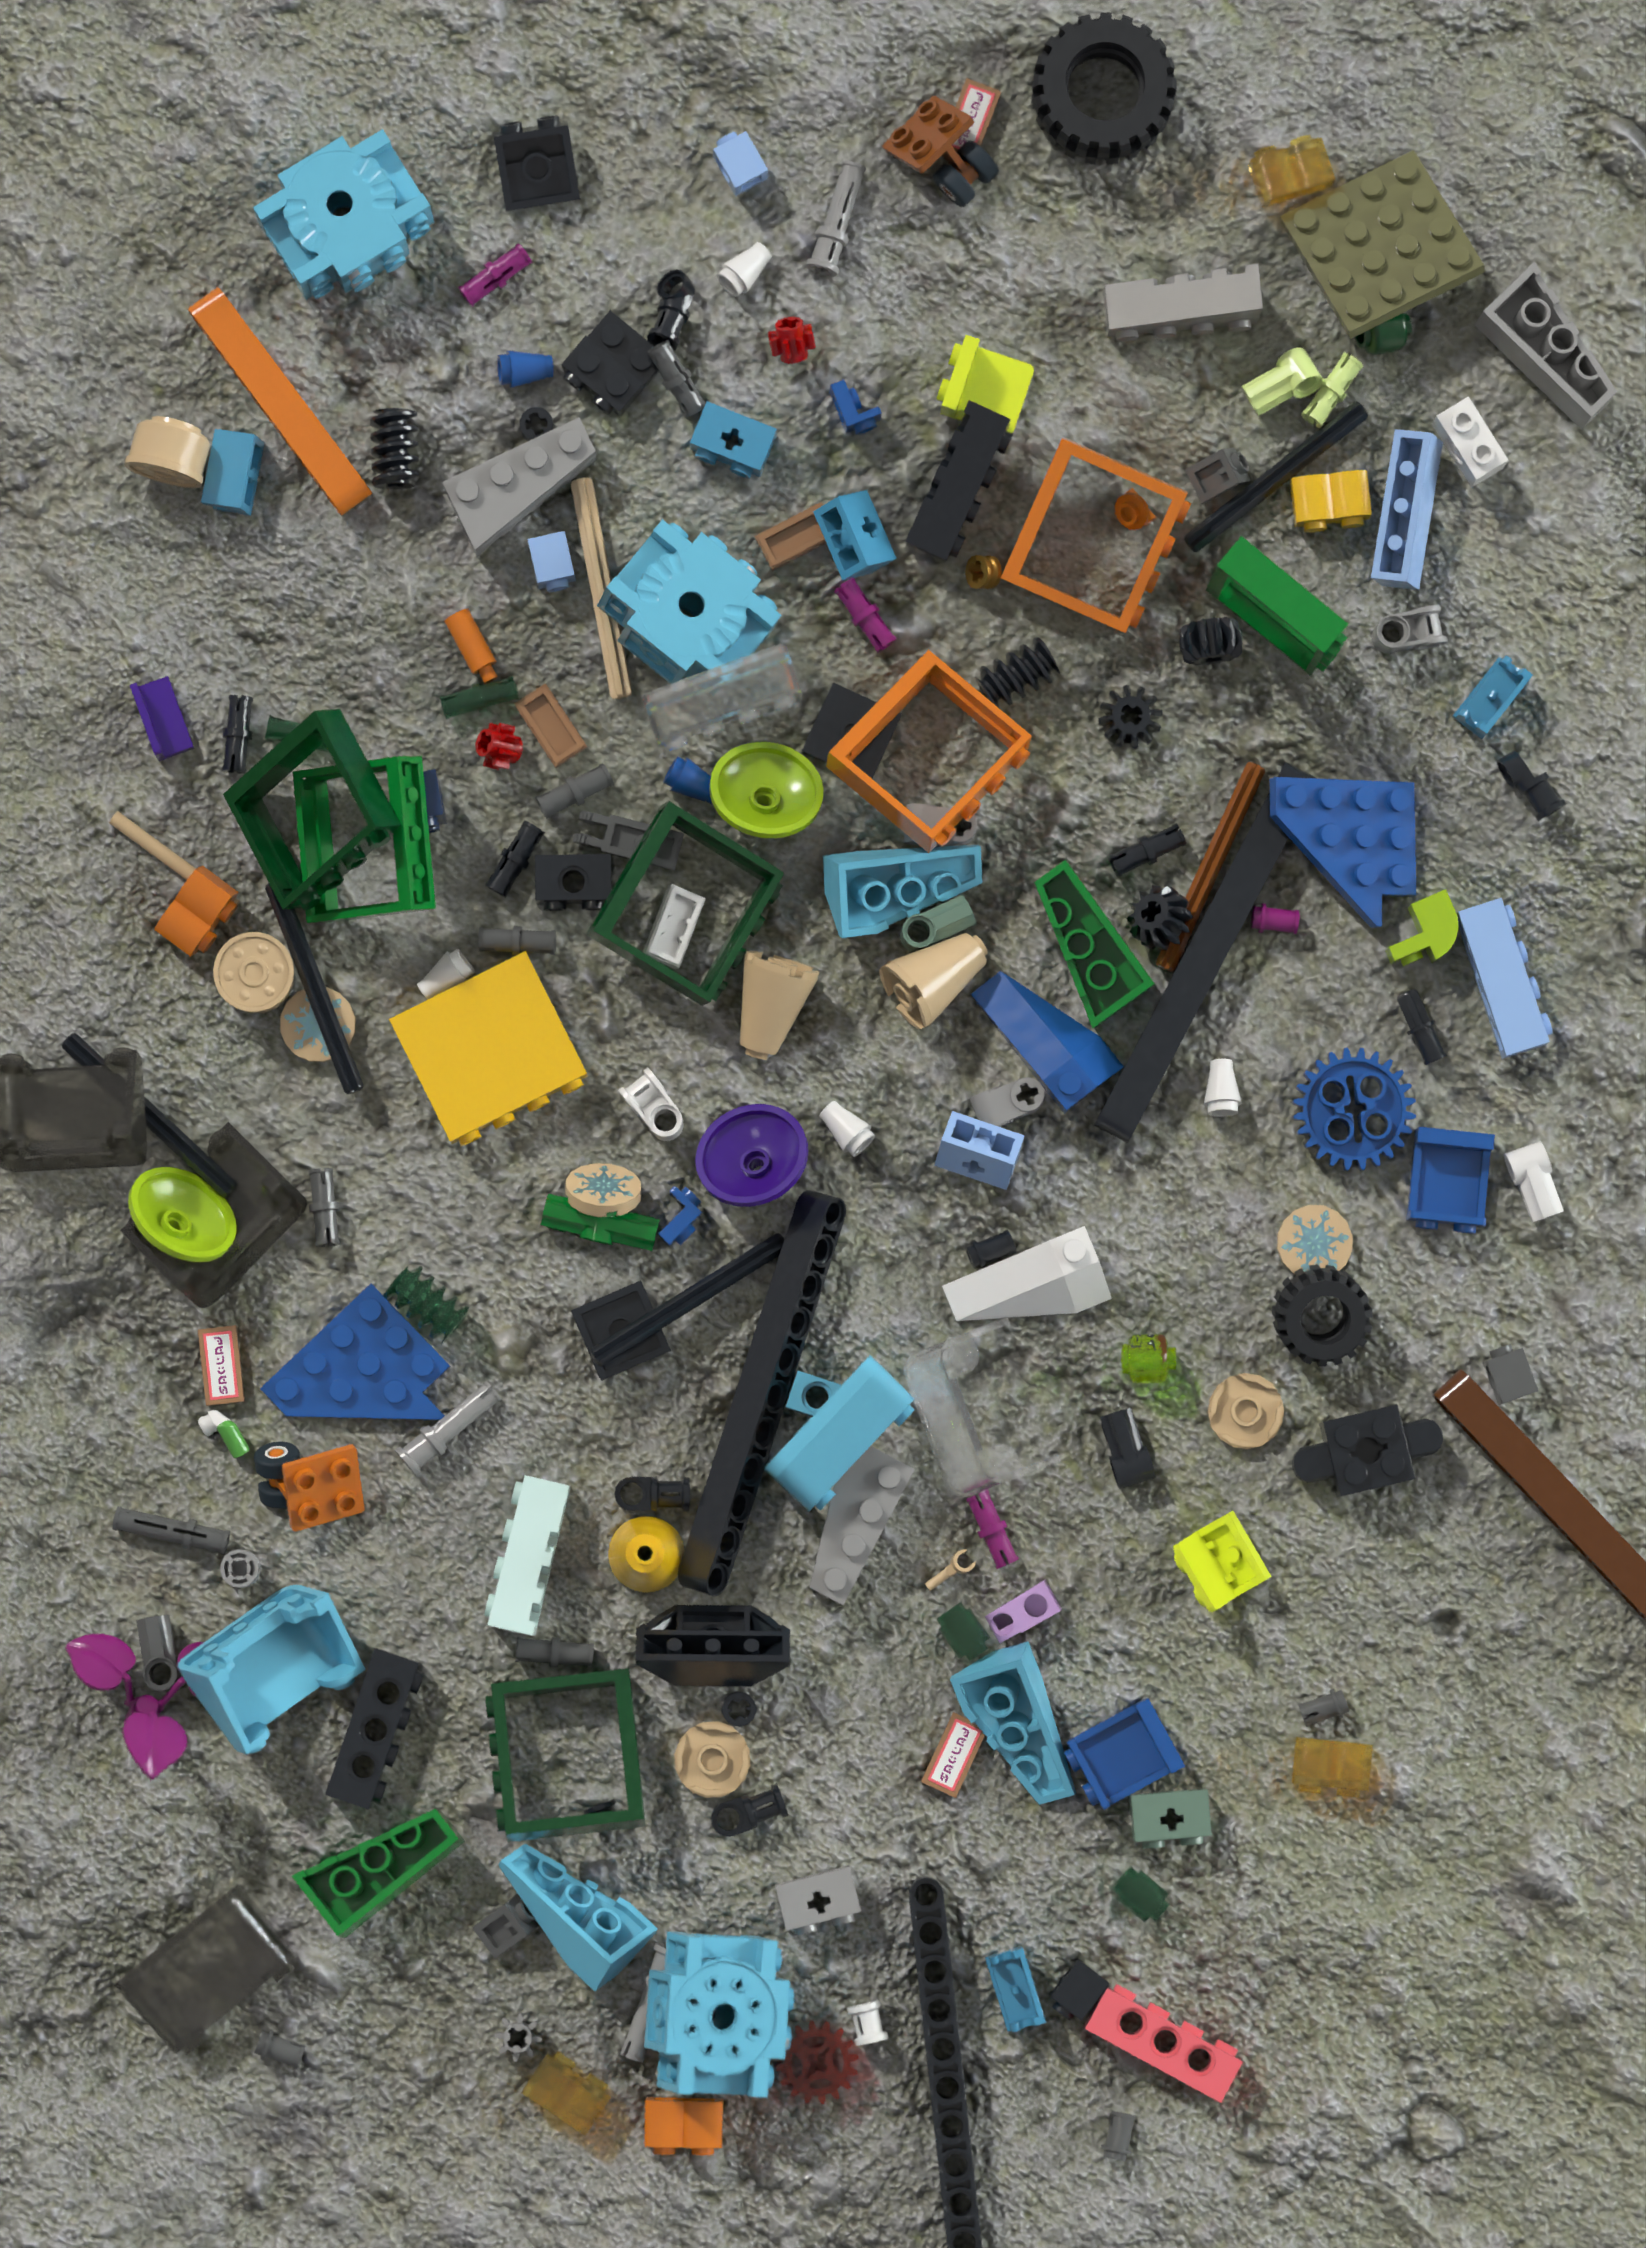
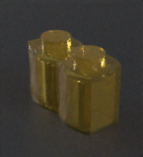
M1304 135L1290 141V147L1276 150L1275 146H1268L1254 152L1255 157L1250 159L1248 168L1262 208L1281 204L1297 197L1310 195L1333 187L1336 178L1322 137L1312 139L1311 135Z
M1295 1737L1290 1783L1299 1784L1298 1792L1321 1794L1323 1786L1337 1788V1796L1359 1798L1360 1790L1369 1791L1373 1745Z
M557 2051L555 2056L547 2052L521 2090V2093L586 2136L611 2098V2095L605 2091L609 2085L591 2072L585 2078L573 2070L577 2063L560 2051Z

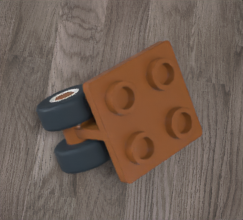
M932 96L929 100L922 103L917 112L903 126L897 128L882 146L886 153L919 173H924L942 156L950 165L943 164L933 174V179L939 189L953 203L960 207H965L975 197L971 184L976 179L987 184L999 173V168L995 161L977 143L970 140L966 141L957 152L955 151L952 144L974 124V120L967 113L937 96Z

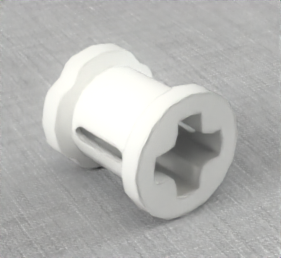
M880 2000L847 2008L848 2014L853 2017L857 2038L854 2040L855 2046L889 2038L888 2032L883 2031L878 2010L881 2007Z

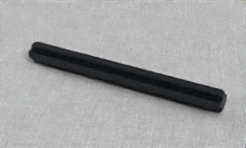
M1358 401L1351 404L1193 528L1184 537L1186 545L1194 553L1200 551L1354 430L1368 417V413L1363 405Z
M268 883L265 886L266 893L343 1090L346 1094L358 1092L363 1089L364 1084L296 910H283Z
M72 1033L65 1039L62 1048L215 1191L226 1198L235 1190L237 1182L77 1033Z
M780 1233L774 1234L590 1349L591 1357L598 1366H603L778 1257L782 1249L784 1237Z

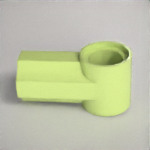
M1298 347L1284 353L1278 359L1276 367L1242 386V389L1254 411L1260 416L1293 396L1295 398H1305L1312 395L1321 387L1323 378L1306 350Z

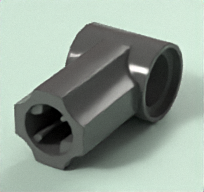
M170 1615L136 1620L144 1666L143 1679L149 1688L158 1692H168L176 1681L181 1678V1673L177 1668ZM160 1664H167L172 1671L170 1681L164 1685H157L153 1680V1671Z

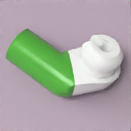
M218 1410L207 1411L208 1414L199 1418L198 1424L206 1436H211L214 1432L218 1431L233 1458H238L250 1450L237 1425Z

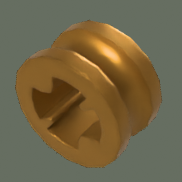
M974 555L968 560L965 576L967 583L972 588L993 589L999 584L1002 569L999 560L995 556Z

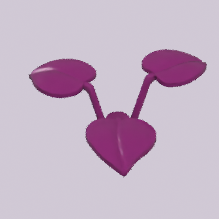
M88 1634L78 1637L66 1645L65 1650L70 1657L73 1670L86 1686L97 1691H109L117 1688L121 1680L124 1682L126 1692L124 1704L129 1709L124 1719L123 1739L131 1757L141 1771L151 1781L156 1779L166 1768L183 1755L187 1745V1736L182 1726L171 1717H159L165 1705L186 1684L184 1678H179L160 1701H157L150 1695H141L135 1698L133 1697L132 1679L127 1672L134 1667L136 1657L132 1649L125 1642L111 1635ZM204 1642L192 1643L183 1648L177 1658V1668L179 1661ZM189 1687L191 1693L196 1697V1695L193 1693V1691H192L191 1688Z

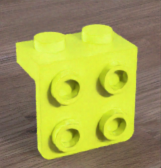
M965 335L962 345L955 343L948 364L955 366L951 379L943 378L936 400L942 401L940 414L962 421L965 415V407L970 400L1010 418V426L1007 431L1013 433L1033 377L1034 369L1028 363L979 347L980 339Z
M1233 1510L1200 1528L1173 1546L1176 1565L1183 1573L1187 1574L1194 1586L1193 1592L1201 1606L1206 1607L1210 1613L1220 1609L1235 1597L1271 1577Z

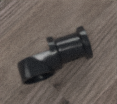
M678 269L669 271L658 282L657 293L661 297L657 307L659 315L654 328H651L647 335V340L654 346L668 340L674 351L680 343L678 337L682 326L687 323L690 317L688 309L695 293L694 283L682 270ZM683 283L676 293L669 295L677 284Z
M1512 751L1497 760V766L1503 778L1511 788H1517L1521 795H1526L1537 813L1535 818L1538 822L1566 805L1564 799L1557 797L1547 781L1549 778L1547 772L1534 778L1517 752Z
M627 1477L619 1481L615 1487V1501L621 1508L628 1511H657L658 1508H682L683 1512H689L690 1478L683 1477L682 1481H659L657 1477ZM627 1483H636L642 1489V1499L636 1505H627L621 1499V1489ZM677 1492L679 1496H661V1493Z
M777 1783L771 1785V1790L752 1797L743 1795L717 1805L711 1814V1825L714 1830L722 1836L730 1837L757 1828L759 1822L781 1815L783 1818L787 1817L788 1812ZM773 1802L770 1806L756 1810L757 1807ZM724 1808H732L739 1815V1823L732 1830H723L717 1823V1816Z

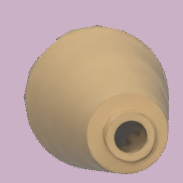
M963 933L888 961L879 970L880 979L888 996L895 993L900 1001V1004L896 1006L900 1014L915 1028L922 1029L931 1025L986 965L985 955L988 954V951L978 936L974 935L972 937L968 933Z
M747 951L744 958L740 1045L746 1048V1055L767 1060L768 1054H777L816 984L820 972L812 971V967L788 958L774 955L773 958L769 957L768 961L761 959L763 952Z

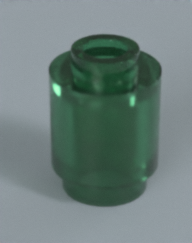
M962 1602L936 1619L941 1626L938 1630L958 1659L966 1655L968 1660L971 1661L988 1649L985 1641L990 1636L970 1608L966 1609Z
M1131 1866L1122 1874L1111 1889L1118 1895L1116 1899L1143 1922H1146L1149 1918L1156 1921L1170 1905L1165 1900L1169 1893L1141 1869L1137 1872Z

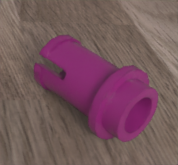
M1261 903V906H1253L1251 928L1258 929V933H1263L1264 930L1297 934L1300 911L1266 907V903Z

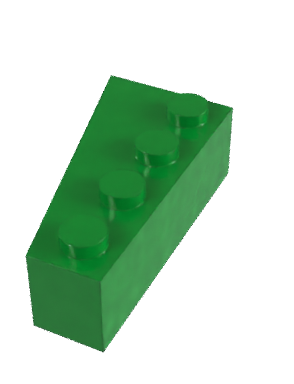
M1064 860L1034 882L1093 1029L1156 985L1068 861Z
M433 1809L390 1829V1831L368 1839L339 1855L323 1860L311 1868L295 1873L291 1877L338 1937L346 1938L465 1841L443 1812Z

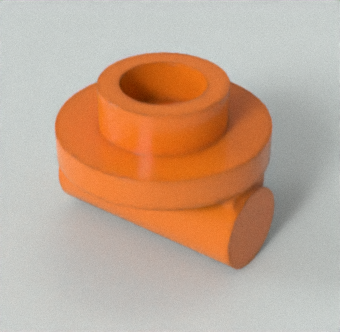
M1133 488L1120 496L1115 503L1116 517L1127 529L1138 530L1147 526L1156 518L1146 501Z

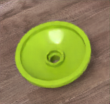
M772 742L747 743L725 753L712 771L709 788L714 808L723 820L740 832L768 839L791 836L808 827L815 820L821 809L824 793L823 783L817 769L804 755L790 747Z
M174 1167L153 1168L142 1173L129 1191L128 1206L136 1227L150 1244L171 1257L191 1262H207L224 1255L234 1242L237 1226L232 1208L225 1197H222L203 1178L194 1173Z

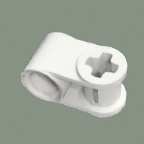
M647 1067L643 1070V1076L627 1088H619L618 1092L655 1137L663 1141H671L682 1133L684 1127L683 1118L663 1085ZM671 1113L676 1117L677 1122L672 1130L661 1131L656 1127L655 1122L660 1114Z

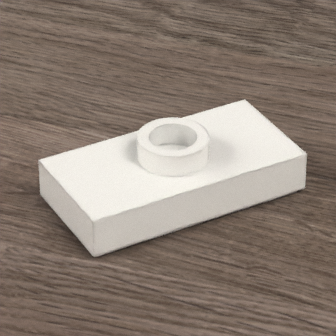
M674 884L668 885L643 953L673 969H679L706 898Z

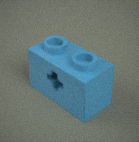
M706 401L690 441V450L696 452L694 457L708 464L715 465L716 461H720L730 465L729 470L741 477L750 479L752 474L761 477L777 437V429ZM732 435L737 436L740 446L734 445L732 450H727L726 442L723 439L730 440Z
M867 490L838 496L813 511L842 580L872 574L897 559Z

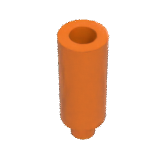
M469 609L460 610L445 619L444 622L472 674L479 673L484 684L497 679L498 676L492 667L497 661Z

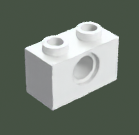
M1469 396L1435 417L1432 426L1471 488L1505 467L1508 458Z

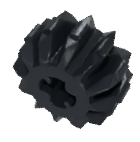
M1213 617L1211 619H1202L1200 621H1192L1180 628V653L1183 655L1184 662L1196 666L1220 664L1221 662L1238 658L1242 654V630L1239 628L1238 621L1233 618Z
M1124 685L1122 690L1123 698L1112 690L1108 696L1114 705L1102 702L1100 705V710L1109 715L1100 717L1098 724L1100 726H1112L1103 736L1108 740L1117 734L1119 736L1116 742L1117 748H1122L1125 739H1129L1131 749L1137 750V737H1140L1145 744L1149 745L1152 742V737L1148 731L1159 733L1161 725L1152 720L1162 717L1163 712L1161 709H1149L1156 703V696L1153 695L1146 701L1142 700L1145 693L1144 687H1139L1136 696H1131L1130 686ZM1126 710L1128 713L1136 711L1139 714L1136 722L1139 724L1134 725L1131 721L1126 724L1123 723L1122 720L1125 713L1122 711Z
M1152 885L1149 894L1145 891H1139L1141 900L1138 903H1129L1134 913L1126 918L1132 926L1129 931L1132 936L1141 941L1143 946L1153 950L1157 947L1160 950L1167 951L1170 942L1180 945L1179 935L1182 932H1190L1185 923L1194 918L1191 911L1188 910L1190 905L1188 900L1181 894L1179 895L1177 890L1168 886L1162 888Z

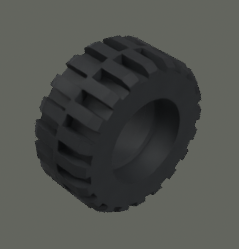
M1100 12V17L1096 19H1091L1090 14L1080 16L1076 24L1072 25L1068 22L1060 27L1058 34L1048 39L1044 44L1042 54L1038 56L1031 87L1032 108L1037 113L1036 121L1041 130L1047 131V139L1054 147L1059 144L1064 147L1065 155L1073 159L1076 154L1086 157L1085 163L1096 165L1097 160H1106L1107 165L1118 164L1119 158L1126 156L1130 160L1139 156L1140 150L1144 147L1146 149L1150 148L1156 142L1159 133H1163L1168 124L1177 90V79L1174 78L1175 66L1172 57H1167L1165 53L1167 47L1161 38L1155 40L1151 36L1152 29L1144 23L1139 28L1132 24L1133 18L1123 15L1122 20L1111 19L1112 13ZM1095 58L1113 59L1124 64L1132 71L1139 84V96L1134 108L1128 114L1113 120H1098L1083 114L1075 107L1069 97L1068 82L1074 69L1081 63Z

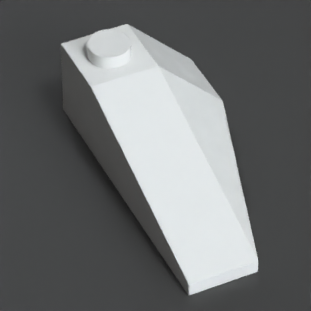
M1085 1226L942 1286L956 1321L1074 1314L1112 1299L1099 1259Z

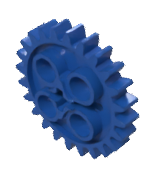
M1344 1048L1342 1059L1338 1060L1333 1052H1329L1327 1054L1329 1064L1326 1066L1317 1059L1314 1065L1318 1073L1315 1074L1306 1070L1303 1075L1309 1081V1084H1298L1296 1086V1089L1304 1094L1303 1098H1297L1292 1101L1293 1105L1302 1108V1112L1293 1115L1292 1120L1303 1121L1304 1126L1296 1134L1309 1135L1310 1139L1304 1147L1307 1149L1316 1145L1319 1148L1315 1156L1317 1160L1325 1154L1330 1155L1329 1167H1333L1339 1159L1343 1160L1344 1171L1350 1169L1352 1161H1356L1359 1170L1364 1171L1367 1159H1370L1372 1164L1378 1167L1380 1166L1379 1154L1382 1153L1388 1159L1393 1158L1394 1154L1390 1146L1394 1145L1398 1148H1403L1405 1144L1399 1137V1134L1410 1135L1413 1131L1404 1124L1405 1121L1416 1118L1414 1113L1406 1111V1107L1414 1104L1416 1099L1405 1098L1404 1093L1412 1085L1411 1083L1400 1085L1398 1080L1402 1077L1404 1071L1400 1070L1392 1074L1389 1069L1392 1066L1393 1060L1389 1059L1383 1065L1379 1064V1052L1377 1051L1370 1059H1365L1364 1048H1359L1356 1057H1351L1349 1049ZM1347 1076L1353 1078L1356 1106L1363 1107V1111L1357 1115L1362 1138L1360 1143H1357L1354 1138L1352 1113H1345L1344 1110L1351 1102L1346 1082ZM1372 1078L1377 1081L1380 1087L1377 1097L1368 1098L1362 1094L1360 1084L1363 1079ZM1334 1083L1341 1088L1342 1098L1340 1102L1330 1103L1326 1101L1322 1094L1325 1084ZM1369 1116H1378L1384 1121L1385 1131L1382 1135L1374 1136L1367 1131L1366 1120ZM1341 1121L1346 1125L1348 1134L1345 1140L1336 1141L1329 1136L1328 1126L1330 1122Z

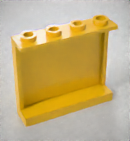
M526 951L389 1019L451 1144L459 1141L461 1147L482 1137L479 1131L492 1124L495 1129H499L516 1120L513 1114L526 1107L529 1112H533L550 1103L548 1096L560 1090L563 1095L574 1092L584 1086L582 1079L588 1077Z

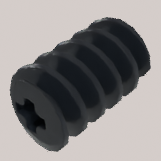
M385 408L373 411L374 414L378 415L370 419V425L378 430L370 434L371 441L379 445L371 449V455L380 460L372 463L371 468L373 472L380 475L372 479V486L379 489H408L414 487L413 484L409 483V479L419 476V471L409 469L408 465L419 461V457L409 454L408 449L417 447L418 441L408 439L407 435L417 432L418 426L407 424V420L418 416L417 411L404 408Z
M1035 637L1032 640L1034 651L1025 644L1020 645V658L1013 652H1008L1006 654L1007 665L1001 660L995 659L993 661L994 673L986 666L980 667L981 680L975 676L976 682L982 694L998 708V700L1000 699L1009 706L1013 705L1011 693L1014 691L1022 699L1026 698L1025 685L1027 684L1035 691H1038V678L1040 677L1048 684L1053 683L1052 670L1060 674L1052 654L1039 637Z

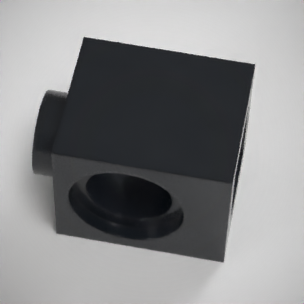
M1077 1958L1049 1994L1055 2000L1052 2008L1069 2021L1074 2015L1082 2021L1110 1983Z

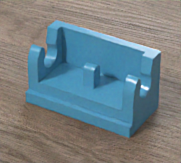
M215 429L201 503L213 506L215 510L251 516L265 442L255 434Z
M1504 656L1503 659L1499 657L1452 716L1480 739L1484 738L1533 676L1525 668L1520 670L1511 663L1512 659L1508 656Z
M1020 1946L985 1957L1007 2032H1016L1028 2026L1046 2023L1023 1947Z

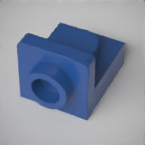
M845 380L830 385L829 394L846 434L855 431L856 435H861L877 427L876 422L880 421L882 417L880 407L858 414L857 410L862 409L855 388L848 389Z

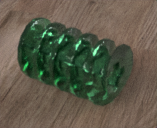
M407 1266L388 1287L383 1297L389 1299L398 1295L394 1306L399 1310L409 1304L406 1317L412 1319L421 1314L418 1327L423 1329L432 1324L429 1336L435 1339L444 1334L442 1345L464 1321L469 1307L466 1305L456 1311L454 1307L458 1299L457 1296L454 1295L447 1300L442 1299L446 1290L444 1285L433 1291L431 1287L435 1278L432 1275L421 1281L419 1278L423 1267L418 1266L410 1271Z

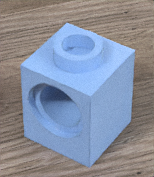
M746 131L739 135L736 132L729 133L716 142L718 147L713 149V158L735 196L768 179V169Z
M565 531L528 539L538 588H546L547 592H557L569 588V582L576 580Z

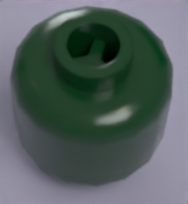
M1402 313L1354 337L1355 342L1359 348H1363L1370 355L1402 350L1407 342V337L1412 332L1411 319L1407 313Z

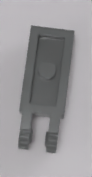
M581 810L579 820L590 825L604 826L607 829L604 840L584 833H575L573 843L593 849H600L601 853L629 860L650 824L612 814L608 817ZM670 830L650 865L675 871L684 833Z

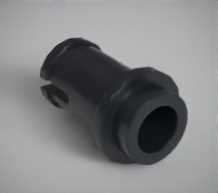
M1008 1230L976 1242L974 1239L971 1241V1245L965 1247L972 1267L980 1266L981 1269L985 1268V1264L1011 1253H1016L1014 1241Z

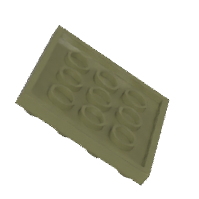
M1414 150L1280 216L1283 228L1350 339L1485 273L1482 260Z

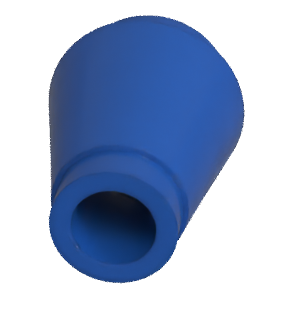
M507 350L506 354L498 355L497 357L500 385H509L510 388L552 378L554 374L552 355Z
M677 756L671 764L663 783L670 786V791L713 804L709 790L711 776L688 757L684 760Z

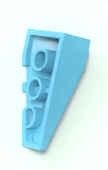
M981 846L935 847L930 853L923 848H905L823 855L824 892L839 937L848 938L878 934L888 929L889 925L903 918L919 914L920 910L934 903L944 902L981 884Z
M1028 1641L992 1651L951 1676L950 1681L963 1714L971 1723L975 1722L987 1737V1743L993 1750L997 1749L1011 1766V1772L1039 1805L1075 1795V1787L1063 1753V1746L1043 1678Z
M523 1844L506 1856L498 1865L567 1966L595 1992L616 1977L658 1930L631 1903L618 1897L617 1901L597 1891L599 1885L588 1879L586 1883L579 1881L566 1873L564 1865L527 1844Z

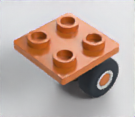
M289 1442L268 1443L255 1452L254 1463L256 1472L261 1477L269 1480L258 1484L260 1501L270 1508H288L290 1527L294 1532L359 1514L365 1510L357 1449L353 1444L301 1459L299 1449Z

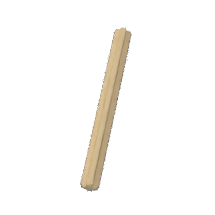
M588 477L578 478L571 482V489L610 697L612 699H624L632 695V687L624 646L617 641L621 635L620 624L597 606L605 588L611 582L593 480Z

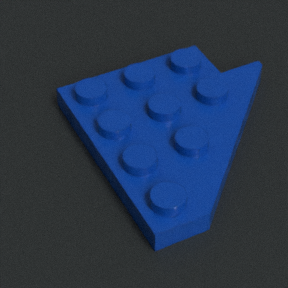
M1273 777L1269 779L1270 817L1370 928L1382 927V896H1416L1414 782Z
M371 1283L260 1389L287 1417L441 1420L445 1415L423 1392L451 1366Z

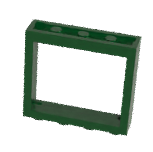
M341 709L314 710L223 794L283 910L302 908L305 911L318 905L321 901L320 897L327 890L339 886L344 881L343 876L363 865L367 861L366 856L374 849L388 843L391 839L389 835L401 826ZM325 743L367 826L303 882L302 874L262 798L320 745Z
M668 801L658 809L586 935L702 1006L710 1003L712 999L717 1001L721 992L726 989L728 982L723 979L730 967L736 969L746 953V949L742 946L749 935L754 937L765 920L761 913L767 903L773 904L780 895L779 891L783 885L779 882L784 872ZM672 826L760 880L700 987L611 933Z
M629 1668L491 1684L492 1695L485 1696L487 1719L494 1718L496 1733H489V1746L491 1756H498L499 1770L492 1771L494 1793H502L503 1808L496 1809L498 1832L505 1831L508 1842L646 1827ZM615 1686L628 1810L517 1822L505 1698Z

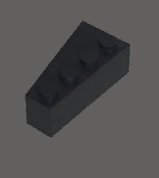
M970 400L965 407V415L951 438L946 451L947 454L937 469L930 491L926 494L905 540L906 545L945 563L950 555L957 558L966 538L960 535L965 521L973 523L982 504L976 500V497L981 487L989 489L998 469L991 466L997 452L1005 454L1013 437V433L1007 431L1010 426V418Z

